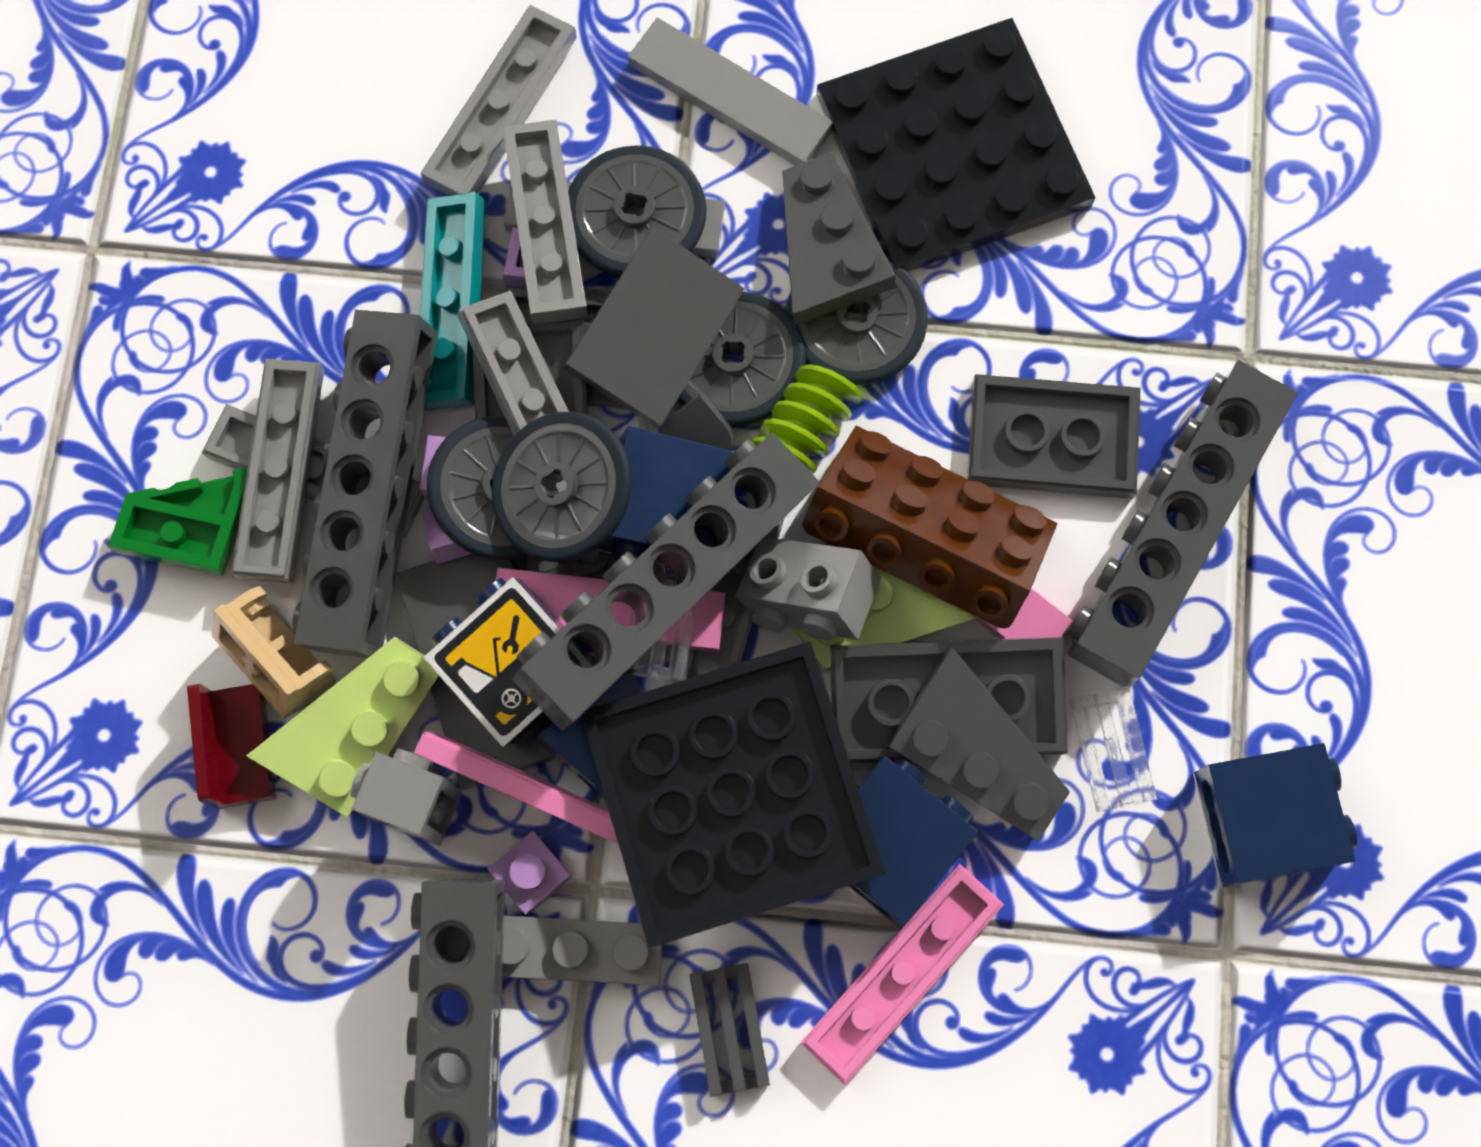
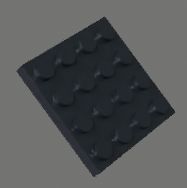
M1013 17L817 84L816 96L825 117L833 121L832 133L880 246L885 256L892 260L895 269L903 267L910 272L1093 206L1096 198Z
M811 641L586 709L581 714L648 948L663 945L886 874Z

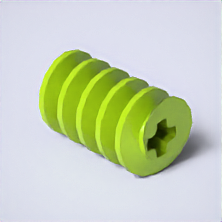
M808 364L799 368L795 374L798 382L787 386L783 392L786 400L778 401L771 410L773 418L764 421L760 427L761 437L753 438L752 442L757 446L773 432L802 464L814 474L817 467L807 457L808 453L819 457L827 455L829 450L819 439V436L837 439L841 432L831 421V418L847 422L851 418L852 413L842 401L846 400L850 403L859 404L863 396L856 385L840 374L821 366Z

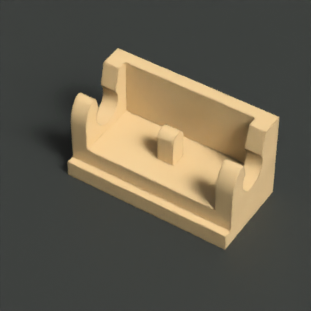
M260 586L246 591L228 604H222L213 610L211 636L280 716L285 719L335 685L336 677L331 673L334 669L327 661L319 663L307 648L294 644V633L271 609L270 602L265 598L268 594Z

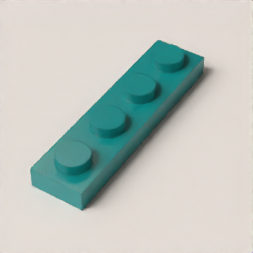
M477 192L427 199L420 316L438 332L425 410L475 405L473 349L457 315L459 309L480 302L486 201Z

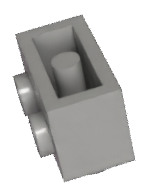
M764 537L754 549L736 597L751 613L752 621L766 630L782 632L786 627L803 630L810 636L825 641H832L835 636L858 640L881 578L861 550Z
M397 748L393 758L375 752L371 764H362L351 787L350 795L355 798L351 809L377 823L441 846L463 792L447 779L439 776L441 769L431 765L430 760Z

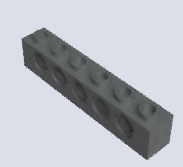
M355 309L352 327L345 333L343 350L346 357L342 381L336 385L333 397L334 409L336 411L332 435L325 442L323 459L326 466L322 490L317 493L313 505L316 525L312 545L306 550L303 559V573L306 577L302 601L297 604L292 620L295 633L294 644L316 652L369 658L384 645L396 577L395 573L397 571L438 332L420 315ZM390 365L387 377L380 383L375 384V377L379 370ZM380 418V426L377 432L372 437L365 439V432L369 424ZM370 473V481L367 488L363 492L356 494L355 487L358 480L364 474ZM359 527L360 537L357 544L350 550H346L347 536L352 530ZM349 583L350 593L348 599L344 604L337 607L335 601L336 594L342 585Z
M1240 360L1236 361L1226 376L1218 372L1215 373L1199 400L1208 406L1201 420L1197 421L1191 417L1174 444L1175 448L1182 451L1174 467L1164 463L1147 492L1156 497L1147 514L1140 510L1135 513L1121 538L1130 544L1121 561L1111 557L1097 579L1094 587L1100 589L1103 593L1094 609L1084 605L1072 623L1067 635L1076 640L1067 654L1068 656L1127 690L1140 679L1299 392ZM1219 420H1229L1236 424L1240 430L1241 437H1233L1226 434L1221 429ZM1193 465H1203L1209 468L1215 476V483L1208 484L1199 480L1194 474ZM1166 511L1182 513L1189 522L1190 530L1180 531L1172 527L1167 520ZM1141 557H1150L1157 560L1163 568V578L1154 579L1148 577L1142 571L1139 559ZM1115 604L1129 606L1136 614L1137 626L1130 628L1120 625L1113 616L1112 606Z
M773 432L757 446L750 439H747L724 462L730 468V472L718 483L710 475L705 478L684 499L691 508L681 518L676 520L668 513L644 536L651 545L637 559L629 552L625 553L602 576L609 585L599 595L593 598L585 591L560 615L567 623L566 626L552 639L542 631L516 656L523 666L512 680L562 732L821 483ZM734 488L748 491L755 500L756 509L742 506L735 497ZM702 525L712 530L716 536L717 547H708L699 542L695 536L694 526ZM663 563L670 566L677 576V586H666L660 583L653 573V564ZM623 602L628 604L636 614V625L627 627L619 624L611 614V603ZM578 641L588 645L594 653V666L583 668L575 665L568 656V643Z
M431 879L422 882L421 893H414L411 926L413 930H420L419 955H412L409 965L410 992H418L417 1017L409 1019L406 1036L408 1055H416L415 1080H408L404 1097L406 1119H414L413 1144L407 1143L405 1147H498L505 880ZM449 926L461 928L469 937L470 950L464 959H455L444 950L442 943L443 935ZM445 990H456L466 998L468 1013L465 1020L454 1021L445 1016L440 1005L441 996ZM451 1053L462 1059L466 1067L464 1082L451 1083L442 1077L438 1067L441 1054ZM439 1118H452L462 1126L464 1131L463 1144L450 1146L439 1138L436 1130Z

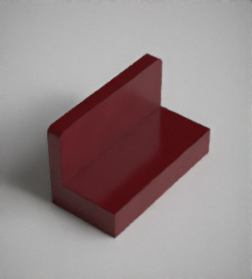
M200 683L188 685L187 695L198 801L217 809L276 800L273 772L246 756L269 738L265 697L253 684L214 691Z

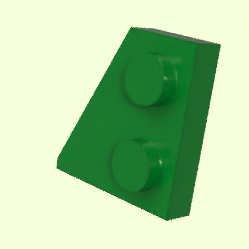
M248 469L232 470L233 476L207 482H201L198 478L176 482L167 489H156L153 487L126 493L108 546L115 553L223 577L238 533Z

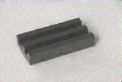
M748 963L689 974L710 1097L770 1086ZM739 978L756 1075L745 1077L727 980ZM713 982L716 985L732 1079L720 1081L704 984Z

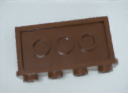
M857 425L820 481L821 483L817 486L802 522L803 529L809 535L835 547L861 550L872 566L1003 629L1012 625L1031 591L1058 525L1057 522L1045 517L1039 510L1033 507L1020 505L993 492L984 483L970 481L942 467L936 460L930 457L919 456L892 443L883 434L867 431Z

